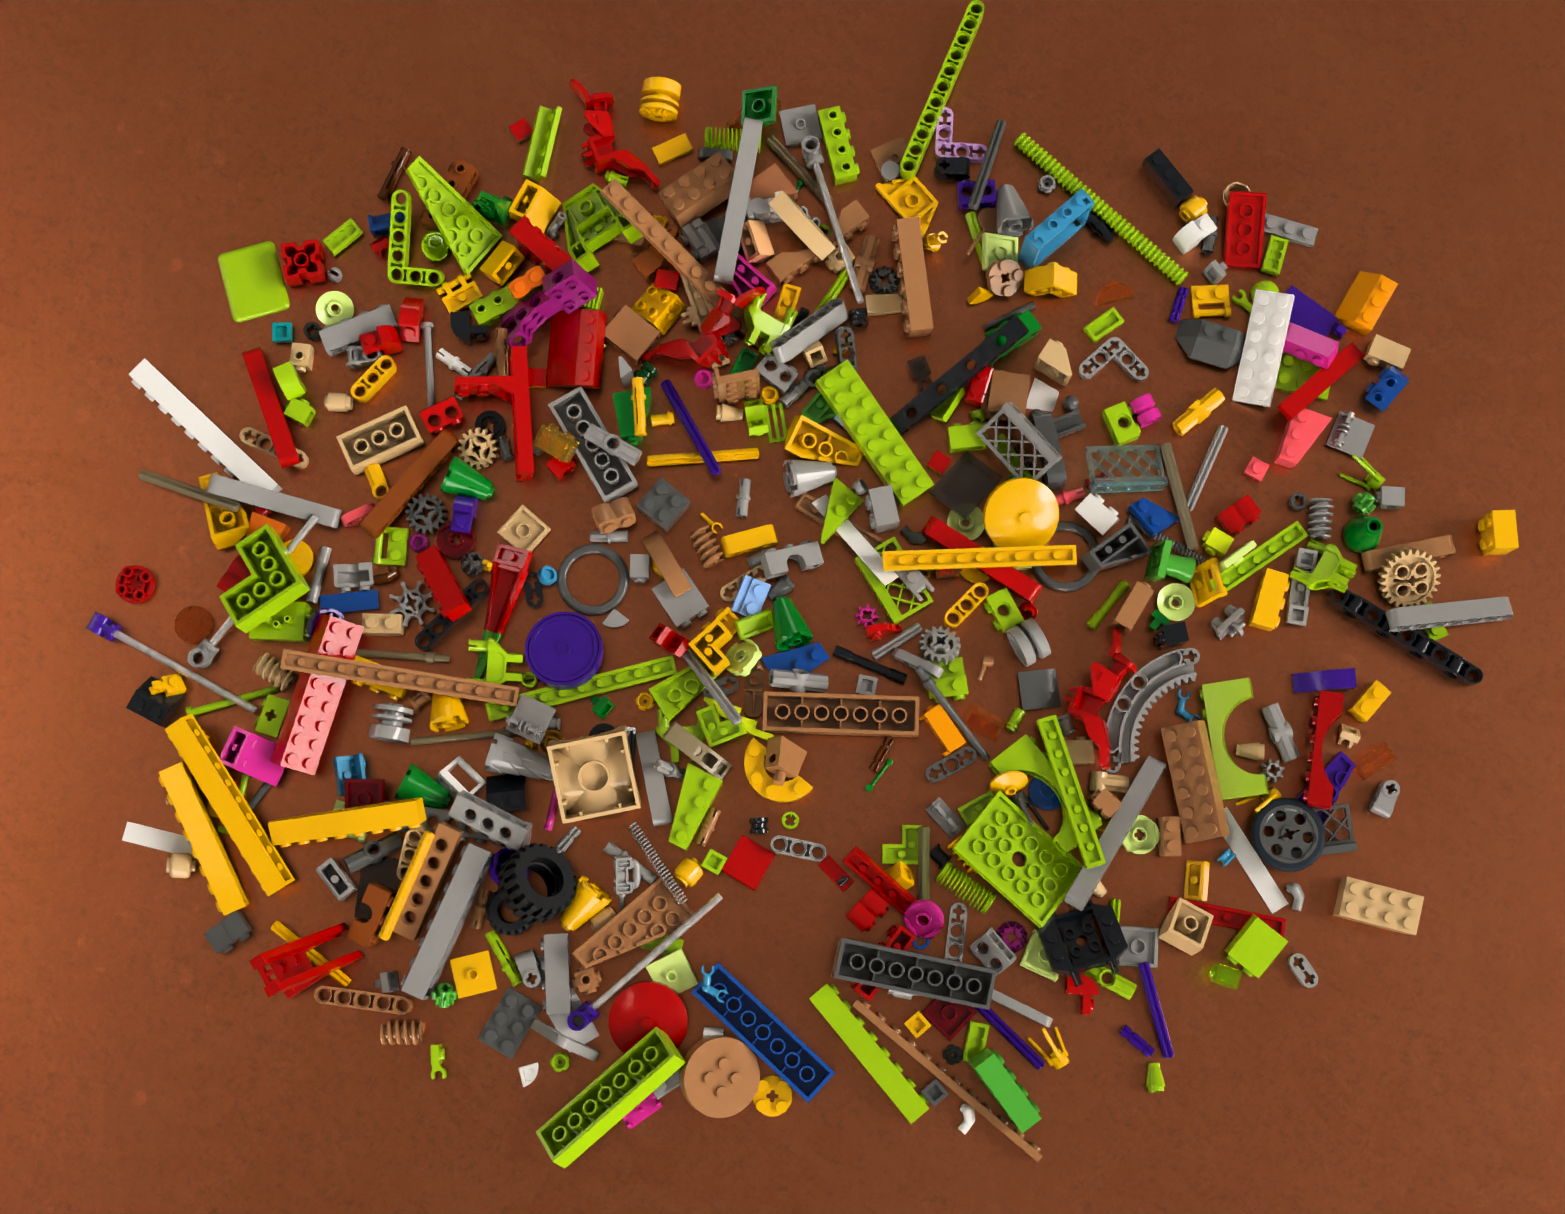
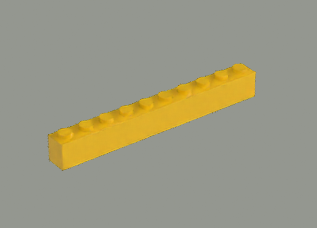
M193 714L184 716L165 728L168 738L173 742L179 756L183 758L188 766L189 772L194 776L199 784V788L206 795L210 806L214 808L219 816L220 822L225 826L230 834V838L237 845L242 857L245 858L250 866L251 872L261 884L263 891L270 896L295 880L276 848L272 846L271 840Z

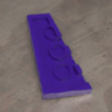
M1342 751L1338 752L1324 767L1326 775L1334 787L1332 805L1337 801L1342 787L1345 786L1355 767V764ZM1304 790L1296 800L1306 803L1307 801H1303ZM1322 811L1317 812L1323 823L1328 815ZM1298 814L1297 817H1298L1302 822H1305L1304 817H1303L1302 815Z

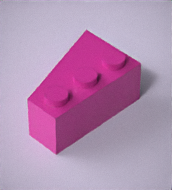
M738 254L732 284L739 295L756 287H764L767 296L762 303V308L777 291V288Z

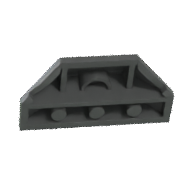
M1181 319L1175 338L1190 359L1227 369L1240 363L1246 336L1239 330L1207 320Z

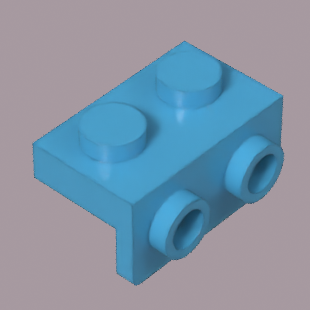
M362 753L333 758L338 797L345 796L346 778L367 779L365 775L366 762Z

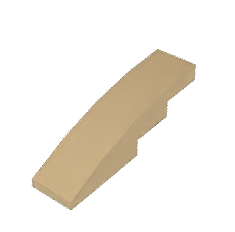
M781 191L768 203L822 261L836 249L814 221L809 219L784 191Z

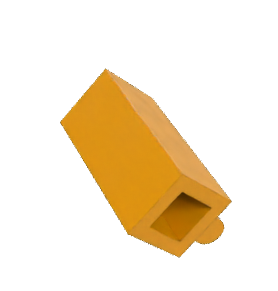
M932 704L925 709L926 713L919 720L923 721L925 719L946 750L943 753L944 757L966 743L941 704L937 706Z

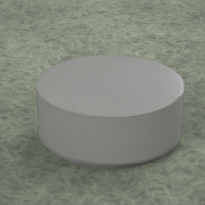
M893 161L885 162L881 167L882 177L887 181L895 180L899 175L898 164Z

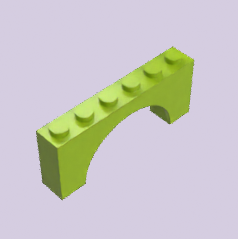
M1248 677L1203 684L1202 690H1199L1201 701L1205 702V709H1202L1204 720L1208 722V728L1206 729L1208 738L1211 741V751L1222 801L1269 794L1266 775L1248 773L1237 766L1227 751L1224 739L1225 725L1230 713L1243 701L1254 698L1251 679Z
M1025 734L993 759L989 764V768L996 776L1007 771H1021L1026 775L1042 780L1055 792L1062 807L1063 820L1059 833L1051 842L1065 856L1077 847L1078 844L1046 752L1040 751L1033 737ZM1085 799L1092 823L1096 831L1101 827L1102 819L1098 815V813H1096L1095 811H1091V809L1088 807L1089 804Z

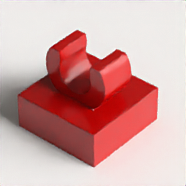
M386 235L369 244L373 252H377L381 259L384 258L381 254L383 249H387L389 252V240Z

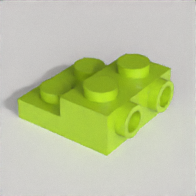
M955 658L954 662L948 660L947 665L940 662L939 667L944 670L939 679L932 677L936 682L937 688L945 698H953L954 701L965 699L969 692L963 658ZM928 689L929 701L934 700V703H939Z

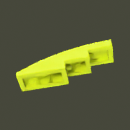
M704 697V703L707 706L715 704L720 717L724 720L729 719L714 699ZM734 706L737 712L741 715L742 708ZM742 717L747 734L765 742H768V738L774 737L773 734L756 729L758 721Z

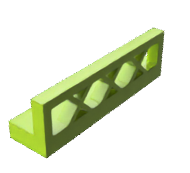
M541 105L538 107L522 177L536 182H540L546 177L562 112L561 107L557 106L553 110Z

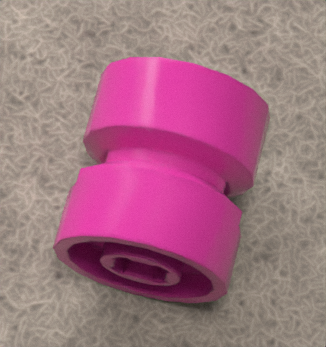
M1150 393L1140 396L1128 404L1133 414L1138 415L1136 420L1140 428L1147 427L1162 418L1158 407H1154L1155 402Z

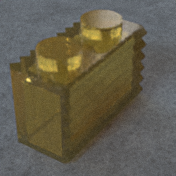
M549 423V425L542 424L533 441V445L562 462L570 463L579 445V442L574 440L576 436L566 431L565 433L560 432V427L553 423Z

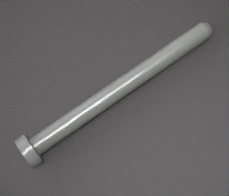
M422 322L420 323V328L424 331L428 407L435 404L431 329L434 328V323Z

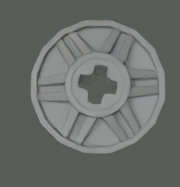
M394 703L373 704L372 709L380 711L381 714H371V717L379 720V723L369 725L368 737L388 742L409 743L410 730L403 728L402 725L412 723V719L405 718L404 715L413 716L414 710Z

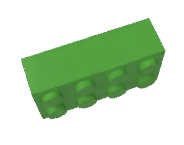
M986 1047L968 1061L1008 1118L1021 1133H1024L1041 1120L1038 1114L1040 1109L1030 1098H1026L1029 1094L1018 1082L1015 1083L1016 1076L1007 1066L1002 1065L1005 1061L995 1050L991 1051Z

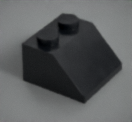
M151 676L135 691L126 708L159 726L167 728L186 694L166 697L165 693L162 692L151 695L149 687L152 686L151 682L158 680Z
M512 774L488 776L486 778V801L508 813L530 811L526 776Z

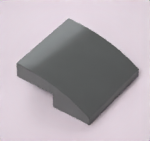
M1056 669L1018 672L1023 711L1061 707Z

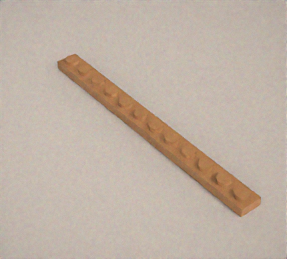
M614 178L600 193L716 307L721 297L716 293V290L719 288L725 289L718 282L713 281V277ZM734 305L729 316L741 323V329L738 331L745 337L748 328L744 309ZM758 336L753 345L757 350H759L763 338Z
M283 649L280 669L515 707L519 693V687L287 649Z
M856 999L852 1003L856 1010L1035 1161H1040L1043 1156L1039 1153L1041 1149L1033 1142L1028 1144L1024 1141V1134L1018 1129L1011 1130L1008 1127L1010 1123L1001 1115L997 1118L992 1114L994 1111L992 1107L986 1102L983 1105L977 1101L979 1097L969 1089L966 1092L961 1087L963 1085L961 1081L955 1076L952 1079L947 1076L948 1070L939 1063L937 1066L931 1062L932 1057L924 1050L920 1053L915 1049L917 1044L910 1038L903 1039L900 1036L902 1032L894 1025L889 1027L885 1023L886 1018L878 1011L876 1014L869 1010L871 1006L865 1000L861 999L858 1001Z

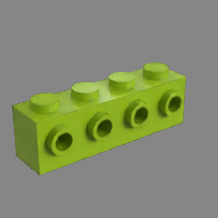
M840 106L818 110L819 125L835 186L857 181V174H860L858 163H854V147L849 144L851 139L850 131L845 129V112H841Z
M509 282L504 288L491 291L487 297L475 299L469 307L479 326H491L501 321V318L522 300L525 302L531 298V294L543 290V285L531 290L526 297L515 300L508 290V286L511 283Z

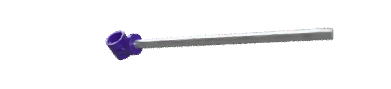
M95 611L87 624L86 629L101 637L106 634V639L111 642L117 638L253 714L256 713L258 707L120 632L121 625L118 623L111 624L113 620Z
M717 893L593 1003L586 1000L568 1016L567 1023L569 1028L574 1031H580L600 1015L597 1009L717 905L723 897ZM575 1015H580L583 1018L581 1026L574 1023Z

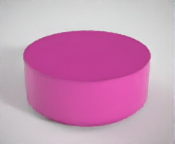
M706 369L698 370L694 375L695 385L700 389L709 388L712 385L711 372Z

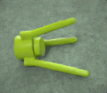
M1352 454V458L1369 473L1364 479L1367 482L1364 483L1342 473H1339V476L1363 486L1368 491L1371 488L1376 491L1383 484L1385 478L1363 457L1360 459L1355 454Z

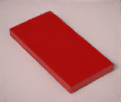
M1228 191L1223 262L1227 267L1261 268L1267 193Z

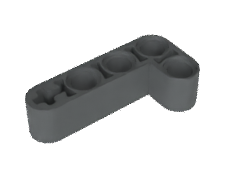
M1051 411L1031 415V422L1035 428L1062 456ZM1040 457L1042 468H1044L1049 462L1044 457ZM1063 458L1042 476L1043 484L1050 490L1065 487L1067 473Z

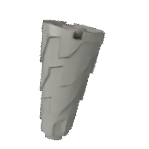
M495 733L493 738L495 740L494 743H491L484 770L498 774L521 775L539 780L540 778L553 780L550 761L546 755L533 751L513 741L512 738Z

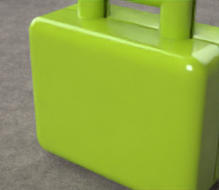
M273 242L258 243L225 252L218 256L232 318L235 322L251 320L289 308L290 301Z

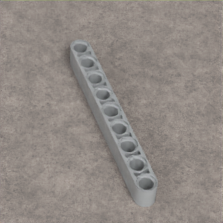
M744 117L713 281L731 285L733 282L763 121Z
M1150 755L1147 757L1121 801V806L1114 813L1099 839L1106 864L1087 870L1084 865L1068 891L1064 902L1080 911L1084 909L1161 778L1167 764Z

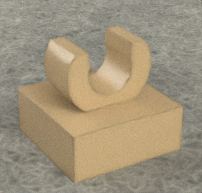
M1343 723L1340 724L1338 728V744L1341 745L1345 739L1349 740L1348 748L1353 746V742L1358 744L1361 738L1360 730Z

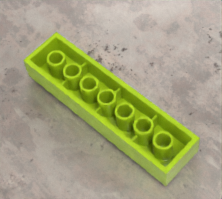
M848 359L816 380L815 386L885 486H892L894 499L900 508L935 485Z
M655 1027L536 1131L552 1162L563 1168L569 1166L686 1063L668 1034Z

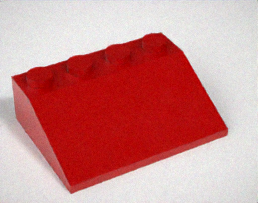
M578 309L570 314H567L565 311H559L552 316L546 387L578 388L581 386L584 389H600L607 314L600 310Z

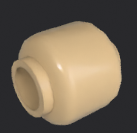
M173 853L171 857L167 858L166 873H169L171 878L187 879L190 877L191 872H195L196 860H192L190 853Z

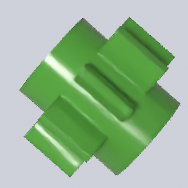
M1359 492L1351 500L1354 503L1352 506L1353 510L1360 515L1365 513L1369 515L1376 508V505L1373 504L1376 500L1368 492L1363 494Z
M441 983L435 986L431 999L436 1000L435 1005L438 1007L447 1008L450 1004L454 1005L457 991H453V986L449 983Z

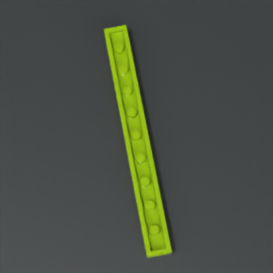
M673 655L596 674L587 683L577 688L561 690L545 687L518 694L517 703L521 695L524 694L552 707L670 677L676 674L677 670ZM491 702L485 703L489 722L505 719L508 715L512 716L516 708L515 706Z

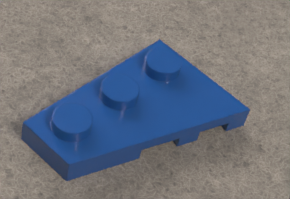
M820 642L761 658L769 672L772 669L792 671L795 668L811 672L830 659Z

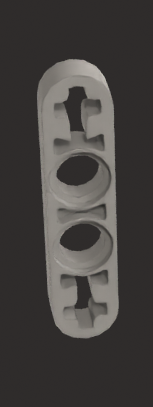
M960 902L952 904L949 909L944 958L959 959L962 962L968 912L967 907ZM957 906L964 910V913L959 915V920H963V924L959 922L951 923L952 919L956 920V913H953V909H957ZM954 925H958L962 929V933L958 937H954L951 934V928ZM952 945L959 947L960 952L955 957L951 956L948 951Z
M993 989L991 1000L1050 1028L1053 1021L1051 1017Z

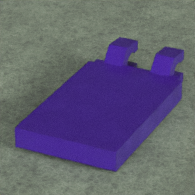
M1293 285L1285 293L1295 296L1289 322L1326 337L1331 332L1339 339L1348 330L1338 323L1336 316Z

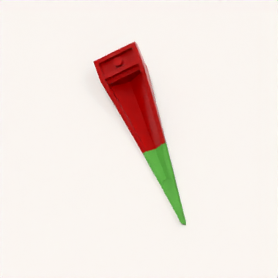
M499 543L492 563L490 592L482 640L492 637L496 642L499 641L529 572L527 570L533 556L531 551ZM479 652L474 678L482 679L486 671L488 657L486 652Z

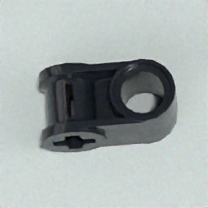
M941 157L936 162L934 175L940 180L961 181L969 179L970 160L967 157Z

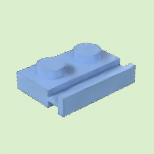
M744 574L731 606V611L744 616L760 612L771 585Z

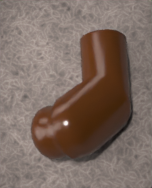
M389 566L388 573L374 575V585L387 583L397 578L400 574L398 566Z

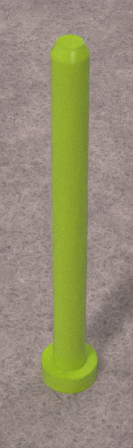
M270 686L238 695V697L249 701L268 694L277 693L280 689ZM224 699L195 708L188 706L186 707L187 715L192 713L195 718V715L231 706L235 703Z

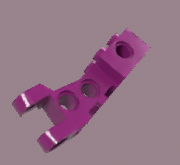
M570 259L544 276L543 290L531 294V298L525 302L523 300L520 301L501 318V327L508 328L507 334L509 335L507 340L510 347L527 346L532 341L533 333L549 317L562 309L567 314H570L598 296L596 279L573 259ZM509 321L515 322L512 327H506V324ZM515 337H522V340L520 342H513V339Z

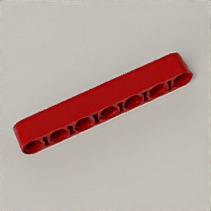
M258 347L242 352L281 468L301 463L261 348Z
M934 516L929 518L921 531L922 534L945 549L982 548ZM1013 567L976 568L1029 603L1034 602L1043 588Z

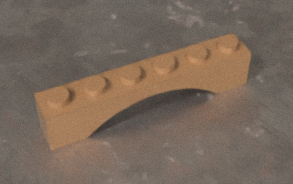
M857 199L841 210L838 219L845 242L850 240L855 232L858 230L863 231L869 225L870 216ZM832 230L827 238L837 248L838 243ZM810 248L797 252H781L766 262V269L780 286L783 283L788 284L793 280L794 275L805 272L809 268L808 265L813 262L817 263L821 259Z

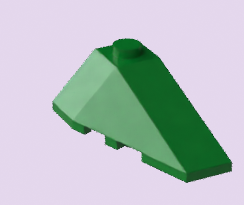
M481 191L472 203V206L485 219L507 228L511 220L508 210L513 200L507 196L501 197Z

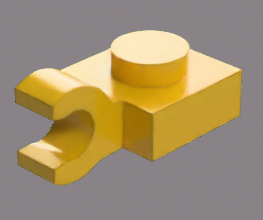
M180 673L162 676L160 680L151 682L152 686L149 687L151 695L164 692L166 697L183 694L186 691Z

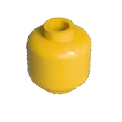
M1194 195L1180 205L1179 211L1183 221L1189 223L1206 214L1208 205L1203 197Z
M684 858L674 870L675 881L685 888L687 886H694L703 875L702 864L695 858Z

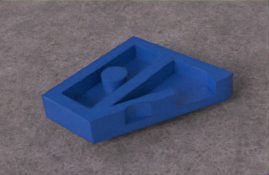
M1142 498L1128 507V510L1151 537L1178 523L1180 520L1177 515L1146 498Z

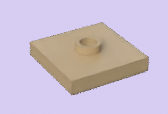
M522 504L497 533L511 546L532 552L551 531V528Z

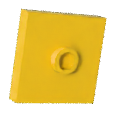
M489 950L450 960L458 999L498 989Z

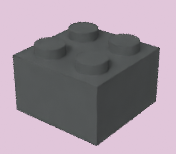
M660 477L636 507L640 513L667 534L688 510L691 503L689 499Z

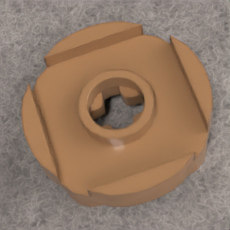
M1008 258L994 261L986 271L987 287L998 296H1012L1019 289L1024 277V272L1019 264ZM1007 273V280H1006V281L1004 280L1003 282H1001V281H1002L1001 275H1002V274L1005 275V274Z

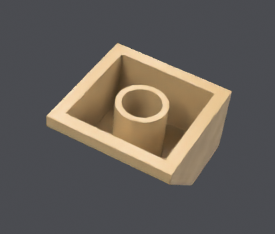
M1049 339L1033 368L1066 387L1072 376L1067 350L1060 341Z
M1179 897L1164 919L1158 938L1192 956L1203 949L1214 915Z

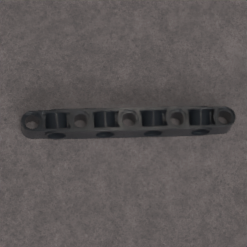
M1015 316L889 419L901 436L929 415L1029 332V329L1018 316ZM1001 336H1005L1006 343L1002 346H999L997 344V339ZM974 360L976 367L973 370H968L967 365L969 361ZM940 385L946 386V392L944 394L938 393V387ZM915 408L917 415L910 419L908 413L911 409Z
M1332 589L1327 593L1326 600L1328 604L1446 676L1455 679L1465 686H1472L1482 681L1483 673L1478 667L1418 630L1391 632L1385 614L1386 611L1349 590L1343 593ZM1334 592L1340 594V601L1334 598ZM1368 612H1370V613L1373 614V616H1374V620H1373V621H1371V620L1368 619V617H1367V613H1368ZM1401 632L1407 635V641L1401 638ZM1435 652H1438L1440 654V661L1435 659ZM1469 672L1474 675V681L1469 679Z

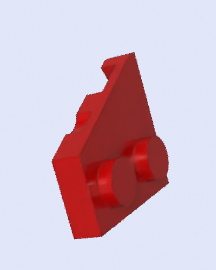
M880 623L866 626L865 637L875 641L882 639L884 635L902 632L901 624Z

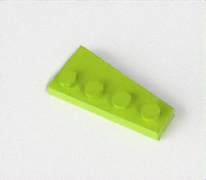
M699 660L705 667V669L708 671V673L711 675V677L715 680L717 677H715V675L707 668V666L701 660ZM688 666L649 688V693L669 722L706 687L692 668Z

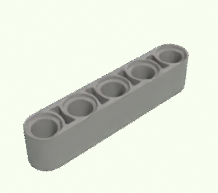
M843 299L831 300L771 343V348L778 363H785L846 321L849 315Z
M655 730L636 733L653 825L656 827L673 823L664 774L656 771L655 767H653V763H656V760H661Z

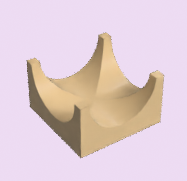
M626 725L583 738L549 740L547 752L563 824L641 808V796L633 770Z

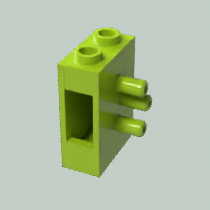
M292 602L249 631V639L261 642L307 643L310 637L306 626L312 614V608L307 602Z

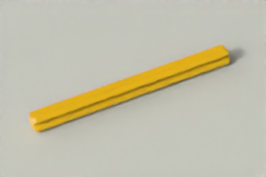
M758 448L711 451L717 462L759 458ZM699 452L647 456L648 467L705 463Z
M424 831L378 935L382 940L388 941L422 867L435 837V834L430 831Z

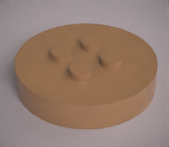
M712 1035L695 1043L684 1057L686 1063L680 1068L679 1082L684 1098L694 1109L713 1118H726L741 1112L754 1098L760 1081V1068L753 1051L743 1042L727 1035Z

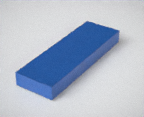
M378 590L321 595L320 608H331L338 610L340 613L380 610Z

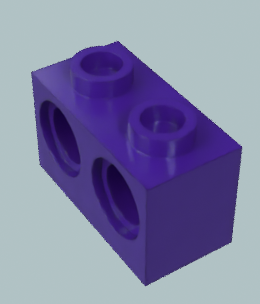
M988 178L984 190H987L990 194L982 195L978 209L995 208L996 205L995 180ZM964 179L957 183L958 210L969 209L968 205L976 181ZM968 191L971 195L965 196L962 192Z

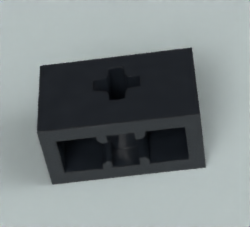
M1185 622L1162 626L1154 635V642L1156 646H1159V650L1179 647L1189 641Z

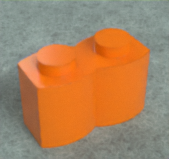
M535 266L529 269L524 276L514 279L509 284L508 290L515 300H520L526 297L531 290L541 287L543 285V277L546 274L540 266Z

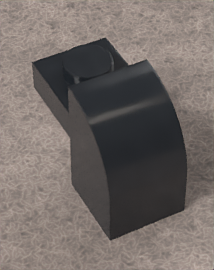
M469 311L450 312L452 331L462 344L472 346V339L484 341L486 338H491V330L488 325L472 326V316Z

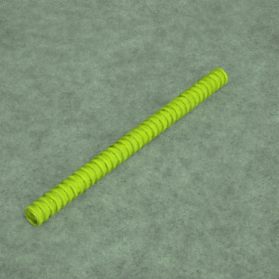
M1025 132L1017 137L1014 146H1018L1019 150H1023V154H1027L1028 158L1031 157L1032 161H1036V165H1040L1041 169L1044 168V172H1048L1050 176H1053L1054 180L1057 179V183H1061L1063 188L1066 187V191H1070L1071 195H1075L1080 189H1083L1094 201L1091 209L1093 214L1096 213L1097 217H1101V221L1103 220L1106 225H1110L1109 228H1113L1115 233H1119V236L1122 235L1123 240L1126 239L1128 244L1131 243L1132 247H1136V251H1140L1141 255L1144 254L1145 259H1150L1149 262H1153L1154 266H1158V270H1162L1163 274L1166 273V277L1172 278V282L1175 281L1176 285H1180L1188 276V272L1183 271L1184 268H1179V264H1175L1174 260L1171 261L1170 256H1165V252L1162 253L1161 249H1157V245H1153L1152 241L1149 242V238L1143 237V233L1140 234L1139 230H1135V226H1131L1130 222L1127 223L1125 218L1122 219L1121 214L1118 215L1117 211L1114 212L1113 207H1108V203L1105 204L1104 200H1100V196H1096L1095 192H1091L1092 189H1087L1086 184L1083 185L1082 181L1079 182L1078 177H1074L1073 173L1070 174L1069 170H1065V166H1061L1060 162L1057 163V159H1053L1052 155H1048L1047 151L1044 152V148H1040L1038 143L1035 144L1034 140H1030L1031 137H1027Z

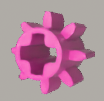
M869 604L864 609L859 606L860 614H855V617L859 618L857 625L864 624V629L869 624H875L873 619L877 620L879 616L874 615L876 608L870 609ZM863 613L866 615L870 613V620L867 618L863 619Z

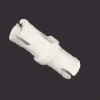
M444 348L439 350L441 354L438 352L436 354L437 359L448 365L450 370H455L463 377L468 376V373L464 370L469 373L473 371L472 368L461 362L459 357H454Z

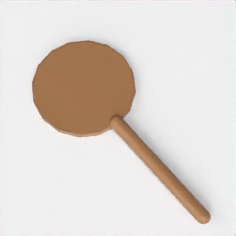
M987 207L979 212L977 221L982 230L966 252L967 255L972 252L984 232L997 233L996 209Z

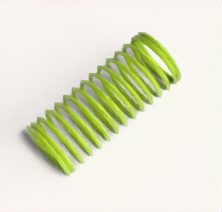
M706 126L705 148H710L711 145V148H714V146L715 148L719 147V149L730 150L732 148L734 152L736 145V152H738L737 128L735 129L733 146V128H731L729 145V128H727L725 144V128H723L721 142V128L719 127L718 141L716 142L717 127H715L712 146V126L711 128ZM740 128V130H739L738 147H739V142H740V137H741V131H742L741 128ZM761 136L757 153H760L761 150Z
M948 861L935 878V881L939 882L947 871L940 883L942 885L951 873L944 885L945 888L955 875L947 888L949 890L958 879L951 890L952 893L962 881L955 895L966 883L958 898L961 897L970 885L962 900L965 899L974 887L965 901L966 903L978 889L969 906L980 894L973 906L975 908L984 896L976 909L978 911L988 898L980 913L984 914L997 894L993 893V891L989 893V889H986V886L982 887V884L978 885V881L974 883L975 878L971 880V876L967 877V873L964 874V871L960 872V868L956 870L957 866L952 868L953 863Z

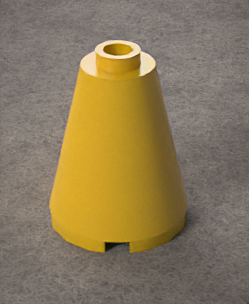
M433 693L429 723L431 730L439 732L440 728L445 729V732H451L464 728L465 723L469 724L468 716L460 697Z
M580 876L574 889L576 891L575 897L560 917L561 927L568 932L570 930H577L612 901L609 898L610 895L596 882L593 884L587 882L590 878L586 876Z

